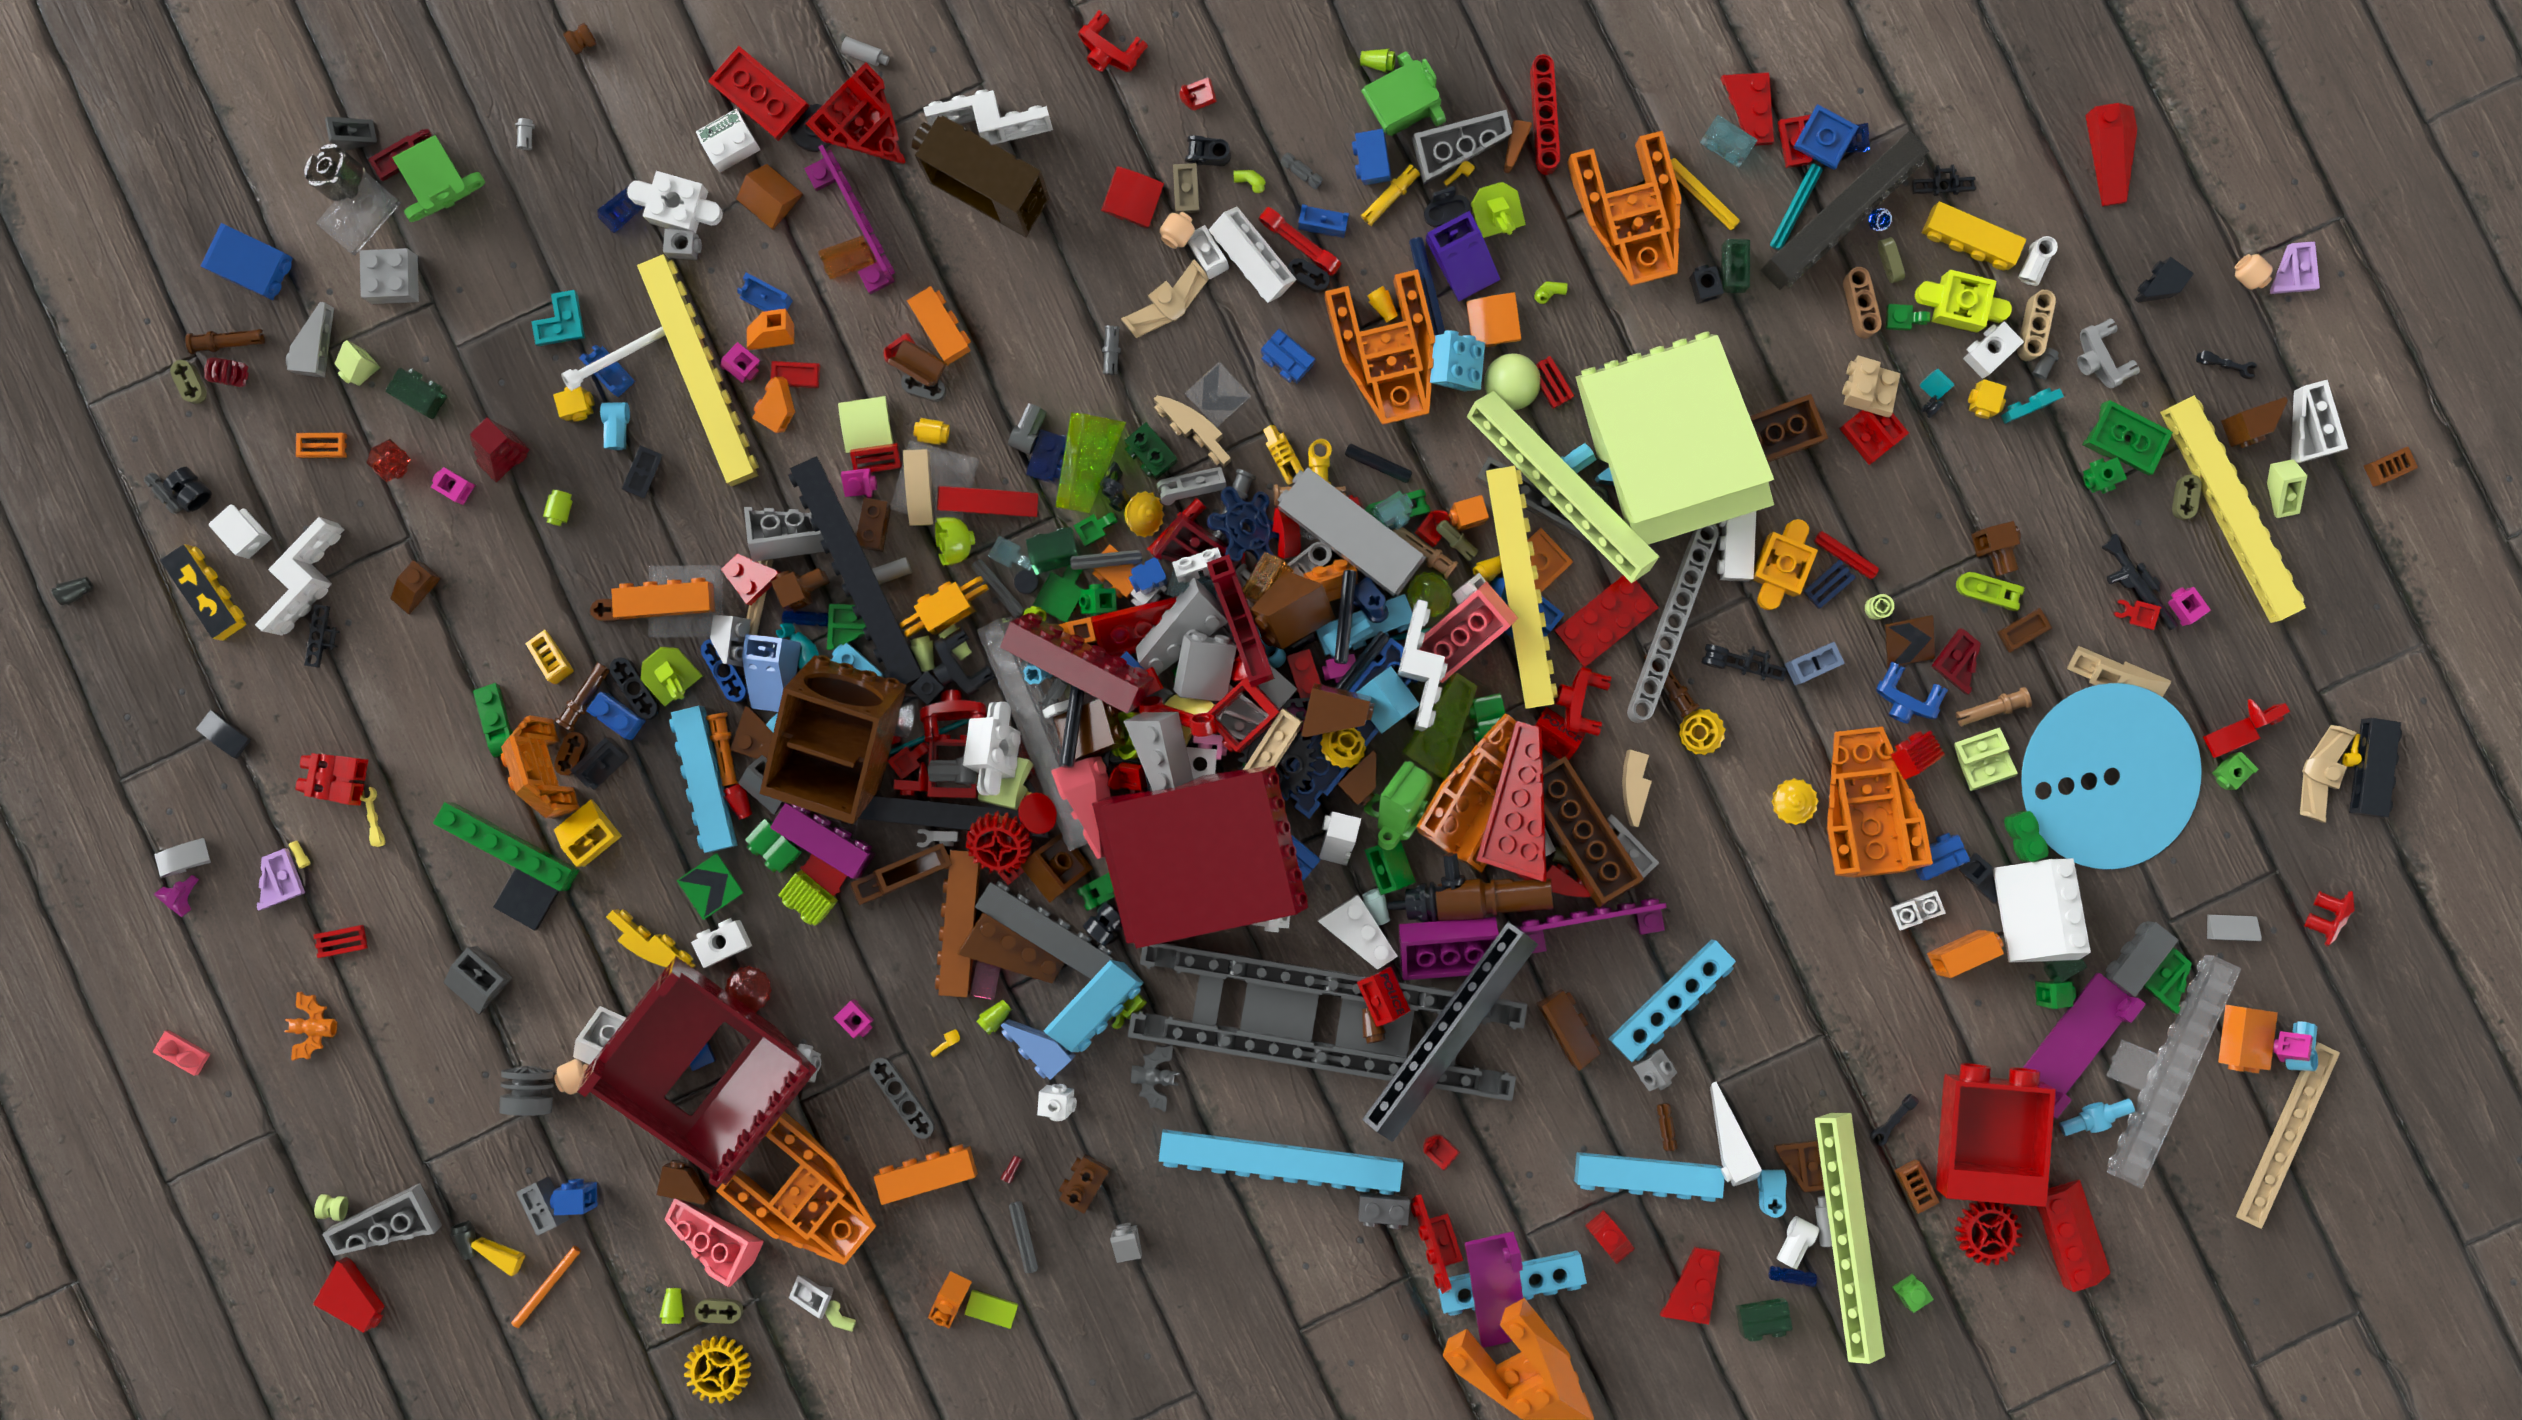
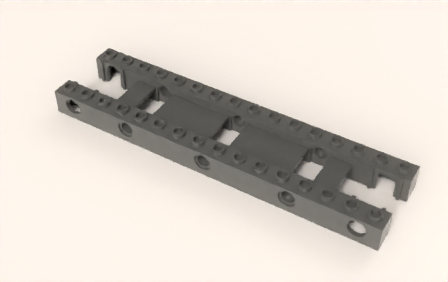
M1160 943L1142 948L1140 965L1147 966V969L1160 966L1171 968L1177 971L1178 974L1186 972L1200 975L1193 1019L1186 1020L1174 1018V1015L1168 1017L1144 1013V1010L1132 1012L1128 1037L1391 1081L1408 1058L1407 1053L1414 1010L1435 1012L1439 1016L1457 991L1398 981L1411 1011L1383 1025L1386 1030V1040L1367 1044L1366 1038H1363L1362 1009L1368 1007L1357 982L1368 976L1170 943ZM1226 978L1247 982L1240 1028L1216 1025L1223 980ZM1322 994L1343 998L1335 1044L1312 1041L1318 998ZM1498 998L1481 1023L1486 1025V1022L1507 1024L1514 1030H1516V1027L1524 1029L1527 1004ZM1455 1057L1433 1087L1512 1101L1516 1076L1508 1073L1506 1070L1498 1072L1480 1069L1476 1065H1473V1067L1456 1065Z

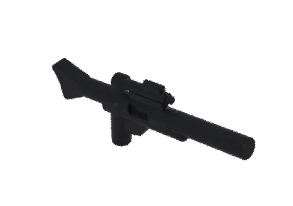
M2113 534L2109 541L2102 546V549L2114 555L2122 567L2120 571L2107 576L2108 583L2112 585L2119 581L2125 588H2134L2145 603L2160 606L2159 617L2169 631L2178 626L2152 591L2153 589L2157 590V592L2160 591V581L2156 576L2152 577L2143 562L2137 565V570L2124 553L2118 534Z

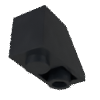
M2172 257L2163 262L2160 260L2152 268L2151 273L2153 275L2151 278L2144 280L2138 287L2137 291L2139 294L2135 301L2139 303L2171 298L2182 291L2194 273Z

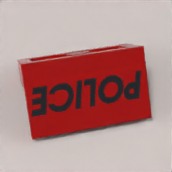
M1545 707L1534 725L1542 728V748L1559 760L1565 756L1569 760L1578 749L1586 734L1581 731L1575 733L1566 730L1565 719L1548 707Z
M1391 966L1357 982L1376 1027L1392 1022L1411 1011Z

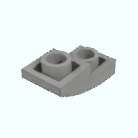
M204 838L154 854L160 878L183 873L188 868L211 863Z

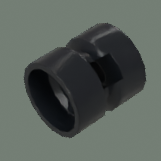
M181 467L175 470L163 482V488L172 497L177 498V503L186 512L198 510L209 501L212 495L203 482L198 481V477L189 467Z
M1107 901L1098 908L1097 916H1091L1083 924L1084 929L1104 947L1114 938L1113 932H1119L1123 928L1119 912ZM1106 919L1110 921L1108 926L1103 923Z

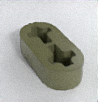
M1889 237L1879 240L1878 251L1889 282L1895 283L1904 280L1905 271L1894 239Z
M185 360L175 361L171 366L170 372L181 397L192 404L202 403L207 396V391L196 367ZM182 367L188 369L185 371L186 377L179 374L182 372ZM191 387L198 390L195 392L196 397L189 395L192 393Z
M2193 474L2179 478L2175 486L2172 513L2179 520L2190 519L2198 511L2202 485L2200 479ZM2189 481V484L2193 485V489L2188 490L2184 483ZM2186 503V508L2190 511L2184 514V510L2180 509V506Z
M706 1298L699 1302L695 1308V1316L699 1321L705 1323L730 1324L739 1320L743 1314L742 1304L735 1299ZM707 1304L709 1309H715L717 1312H711L706 1316V1313L701 1311V1309ZM731 1305L733 1310H737V1313L730 1317V1313L722 1312V1310H727Z

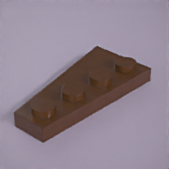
M985 913L981 914L957 953L964 957L1048 983L1054 982L1065 964Z

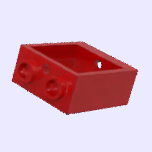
M1246 676L1207 713L1214 715L1216 729L1214 734L1220 733L1224 738L1222 741L1224 746L1230 752L1235 750L1241 753L1274 722L1281 710L1258 685L1251 687ZM1247 690L1269 716L1241 742H1238L1217 717Z
M940 735V740L937 742H933V739H931V742H929V764L930 760H938V746L966 747L967 735H960V740L950 739V735ZM928 775V797L978 798L977 784H971V788L937 787V782L929 781Z

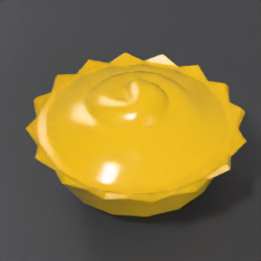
M1147 491L1138 492L1125 507V521L1130 530L1137 536L1144 538L1153 536L1154 532L1159 531V526L1163 524V505L1153 493H1148Z
M1698 709L1684 717L1683 722L1680 724L1679 735L1681 743L1686 746L1687 750L1692 751L1694 754L1706 755L1707 753H1714L1716 748L1721 747V742L1725 739L1724 732L1726 729L1723 727V720L1719 719L1717 713H1712L1709 709Z
M1355 728L1322 734L1323 739L1320 742L1322 746L1321 752L1325 754L1326 760L1331 761L1333 766L1351 768L1354 764H1359L1360 759L1364 758L1366 750L1365 739L1361 736L1360 731Z
M1795 778L1785 780L1777 786V790L1773 793L1772 804L1774 812L1786 824L1798 825L1799 823H1806L1808 819L1813 818V813L1817 811L1816 805L1819 802L1816 798L1817 792L1812 789L1811 784H1807L1804 780H1797Z

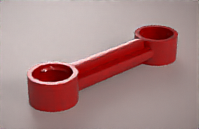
M1267 207L1258 218L1268 230L1278 233L1312 259L1328 275L1333 276L1342 265L1333 254L1322 250L1289 225L1274 209Z
M1158 696L1146 697L1144 703L1139 706L1140 713L1178 712L1181 725L1191 728V734L1197 737L1209 736L1216 731L1214 715L1210 713L1194 715L1164 705L1162 698Z

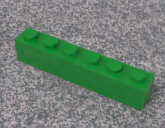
M444 802L433 822L434 825L558 891H569L580 870L454 802Z

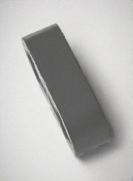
M905 374L901 379L902 388L910 395L932 402H939L946 396V387L940 380L935 385H938L941 392L932 396L931 391L926 389V385L916 379L915 381L922 385L921 388L913 386L910 389L907 381H912L913 377Z

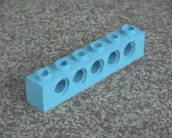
M1711 939L1608 1039L1629 1061H1639L1647 1053L1646 1048L1651 1043H1658L1665 1034L1663 1032L1669 1026L1672 1028L1681 1021L1682 1017L1680 1015L1686 1009L1688 1011L1692 1010L1699 1003L1698 998L1703 993L1708 994L1716 987L1715 981L1721 976L1724 978L1734 969L1732 965L1736 961L1716 940ZM1707 962H1711L1713 965V972L1710 975H1705L1703 972V966ZM1689 979H1694L1696 982V988L1692 992H1688L1685 987ZM1676 995L1679 999V1004L1676 1008L1671 1009L1668 1005V1000ZM1659 1012L1662 1020L1658 1025H1653L1651 1023V1016ZM1642 1029L1645 1034L1643 1040L1635 1042L1633 1038L1634 1032Z
M1578 1251L1522 1262L1523 1270L1520 1271L1523 1298L1526 1300L1534 1298L1535 1294L1543 1293V1295L1548 1296L1558 1293L1557 1290L1567 1288L1568 1291L1580 1289L1583 1284H1587L1581 1254ZM1555 1270H1565L1564 1277L1559 1280L1554 1279L1553 1273ZM1469 1273L1449 1277L1452 1289L1447 1293L1442 1294L1441 1290L1438 1289L1443 1313L1458 1315L1463 1312V1309L1472 1308V1310H1475ZM1540 1274L1541 1281L1538 1284L1532 1285L1529 1283L1531 1275ZM1461 1289L1470 1290V1296L1467 1299L1458 1298V1292Z

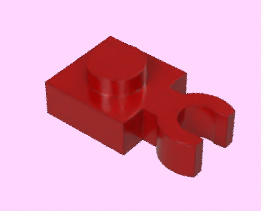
M2117 600V604L2123 605L2125 611L2123 613L2114 612L2113 616L2117 618L2128 616L2130 617L2128 624L2154 630L2161 609L2160 606L2136 600L2133 607L2126 600Z

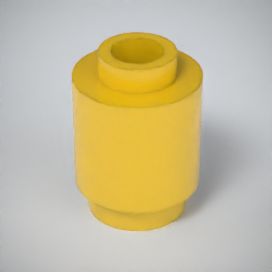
M921 418L919 422H915L913 435L917 436L918 442L941 445V443L947 444L950 425L944 424V421Z

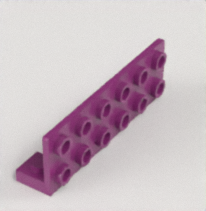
M821 145L818 148L824 158L804 169L816 192L837 182L878 261L858 271L868 293L872 294L894 283L892 274L895 271L886 255H881L885 251L875 234H870L874 230L862 212L863 209L855 197L847 178L844 176L831 149L826 151L824 146Z
M1650 898L1640 900L1641 905L1636 906L1635 903L1627 902L1617 904V909L1611 910V907L1605 906L1593 908L1594 913L1587 914V911L1584 910L1570 912V917L1563 918V915L1547 916L1544 922H1540L1539 919L1522 921L1523 925L1517 926V928L1538 944L1532 952L1538 953L1546 951L1543 929L1636 913L1639 934L1641 935L1665 931L1661 909L1667 908L1666 903L1659 902V899Z
M2096 973L2073 1002V1006L2069 1007L2023 1067L2040 1071V1082H2044L2056 1089L2054 1118L2058 1119L2072 1100L2066 1093L2122 1021L2132 1023L2146 1005L2139 998L2128 996L2100 973Z
M1513 1231L1465 1243L1479 1339L1483 1348L1512 1341L1502 1329L1500 1323L1505 1308L1523 1299L1520 1271L1523 1270L1521 1252Z

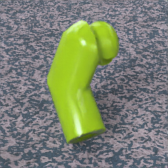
M1234 171V183L1248 182L1252 185L1254 193H1262L1265 190V179L1256 171Z
M1544 282L1536 290L1534 298L1539 304H1545L1553 294L1566 295L1567 283Z

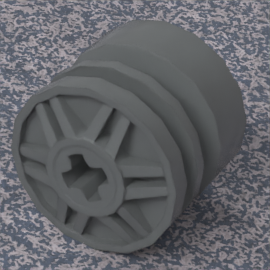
M517 1066L501 1070V1077L512 1079V1081L501 1082L500 1086L512 1091L509 1094L500 1096L499 1113L522 1116L552 1113L553 1096L543 1094L542 1090L552 1088L554 1083L542 1080L554 1078V1070L544 1069L539 1066Z

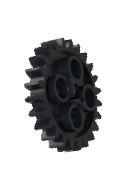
M1271 725L1242 751L1245 756L1239 758L1238 761L1244 762L1246 766ZM1302 732L1300 734L1297 733L1283 755V759L1280 761V764L1288 773L1289 779L1285 778L1279 764L1275 768L1279 775L1280 790L1285 798L1290 797V790L1295 795L1298 794L1297 786L1305 789L1304 779L1308 781L1313 779L1308 772L1316 771L1314 767L1310 766L1312 762L1317 761L1316 758L1310 755L1316 749H1309L1308 745L1311 744L1312 739L1305 741L1303 739L1304 736H1301ZM1293 757L1298 759L1300 763L1297 771H1292L1288 766L1289 760Z

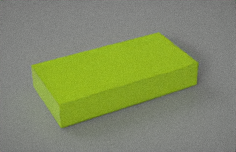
M972 1290L964 1315L1011 1329L1019 1304Z

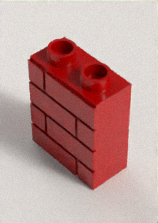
M1961 1063L1960 1075L1945 1074L1935 1189L1948 1199L2047 1207L2056 1089L2044 1082H2040V1071L2011 1067L2009 1079L1991 1078V1067L1980 1064Z

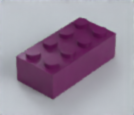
M789 803L784 804L770 827L772 830L850 878L862 877L876 854L871 851L872 846L861 839L860 841L857 839L853 840L850 838L852 833L842 827H832L830 825L832 821L820 814L819 816L810 813V810Z
M1496 917L1477 920L1399 924L1400 963L1403 980L1469 975L1499 935Z

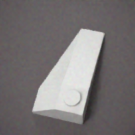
M1717 1082L1711 1084L1710 1091L1723 1165L1721 1172L1727 1182L1731 1181L1734 1187L1757 1179L1762 1169Z

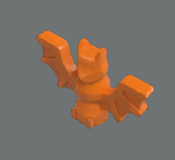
M297 992L296 1007L306 1011L310 1016L309 1019H285V1021L289 1022V1029L285 1030V1033H305L308 1035L306 1041L293 1045L292 1061L299 1058L310 1059L314 1050L324 1047L321 1043L323 1036L334 1037L337 1033L336 1019H324L323 1013L327 1007L317 1003L316 995L308 996L303 992Z

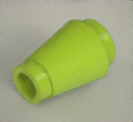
M1390 49L1362 51L1360 65L1387 73L1394 70L1396 53L1395 51H1390Z
M1002 999L979 1015L980 1018L976 1022L990 1035L993 1031L996 1032L1012 1009Z
M666 1288L660 1313L662 1324L682 1323L684 1310L681 1288Z

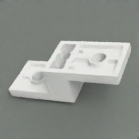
M979 90L972 96L959 95L953 97L951 101H934L929 106L923 107L926 119L930 125H933L937 116L942 117V115L957 124L976 120L980 137L989 141L991 145L1053 130L1047 106L1037 105L1030 107L1028 111L1021 113L1012 111L1006 113L1005 117H1001L993 90Z
M318 517L268 569L289 590L255 624L261 631L277 635L289 633L294 628V623L311 610V605L317 599H321L327 594V588L332 583L312 563L319 561L324 556V551L341 538L340 534L345 529L338 523Z
M1418 600L1414 605L1397 674L1401 677L1425 682L1414 729L1419 731H1425L1434 723L1436 711H1433L1432 708L1433 704L1439 701L1442 687H1438L1439 680L1445 677L1448 665L1444 663L1445 656L1419 650L1422 647L1425 636L1421 629L1422 626L1428 623L1431 609H1427L1428 602Z

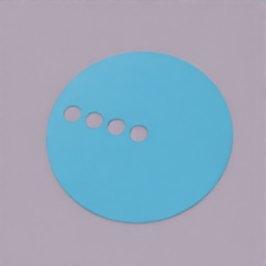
M2107 683L2075 692L2058 703L2043 718L2030 739L2023 760L2021 778L2026 811H2031L2036 817L2039 824V834L2044 838L2047 845L2064 858L2074 859V862L2079 865L2097 869H2118L2144 862L2160 853L2177 838L2189 821L2196 806L2201 785V758L2195 736L2182 714L2166 699L2148 689L2130 684ZM2109 768H2116L2120 773V779L2115 785H2108L2104 781V773ZM2091 772L2096 775L2097 784L2093 789L2086 790L2081 785V778L2084 774ZM2065 777H2069L2074 781V790L2068 795H2063L2058 790L2059 781ZM2041 782H2047L2052 789L2051 795L2044 800L2039 799L2035 794L2036 786Z

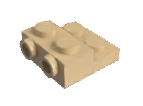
M1858 355L1854 361H1850L1846 374L1849 375V380L1845 382L1842 394L1845 395L1844 405L1889 418L1893 413L1900 373L1880 368L1881 362Z

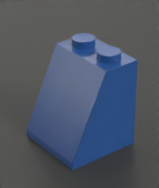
M221 223L201 267L223 279L274 300V297L281 290V283L285 274L291 269L293 258L274 247Z

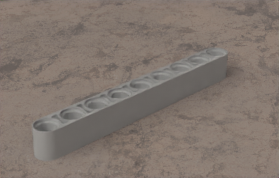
M1714 524L1694 530L1628 706V717L1635 723L1646 721L1652 717L1718 538V529ZM1700 532H1707L1709 534V540H1704L1701 537ZM1693 552L1701 556V562L1693 559ZM1685 574L1693 577V584L1685 581ZM1678 595L1685 599V606L1677 603L1676 598ZM1669 617L1677 621V628L1669 625ZM1661 639L1668 641L1669 650L1661 647ZM1653 661L1660 663L1661 672H1656L1653 669ZM1645 683L1652 685L1653 694L1646 693L1644 690ZM1637 705H1641L1645 709L1644 717L1636 713Z

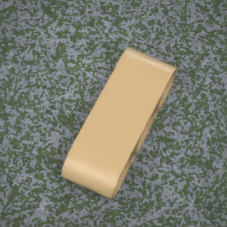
M2041 290L2028 299L2020 338L2024 343L2017 348V354L2021 360L2032 361L2045 352L2056 304L2055 295L2049 290ZM2038 298L2044 301L2045 308L2038 304ZM2033 321L2039 323L2040 331L2033 327ZM2028 344H2032L2035 347V353H2031L2028 350Z

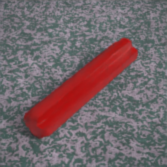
M1820 531L1815 537L1814 542L1864 576L1873 579L1879 571L1877 566L1825 532Z

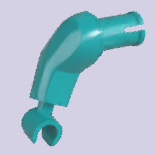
M792 623L780 624L782 629L776 630V635L779 638L789 637L792 641L801 642L798 667L802 669L814 655H819L817 647L801 632L795 634V627Z

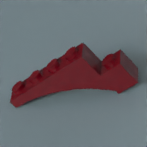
M1228 554L1207 562L1211 579L1226 615L1251 687L1275 679L1230 555Z

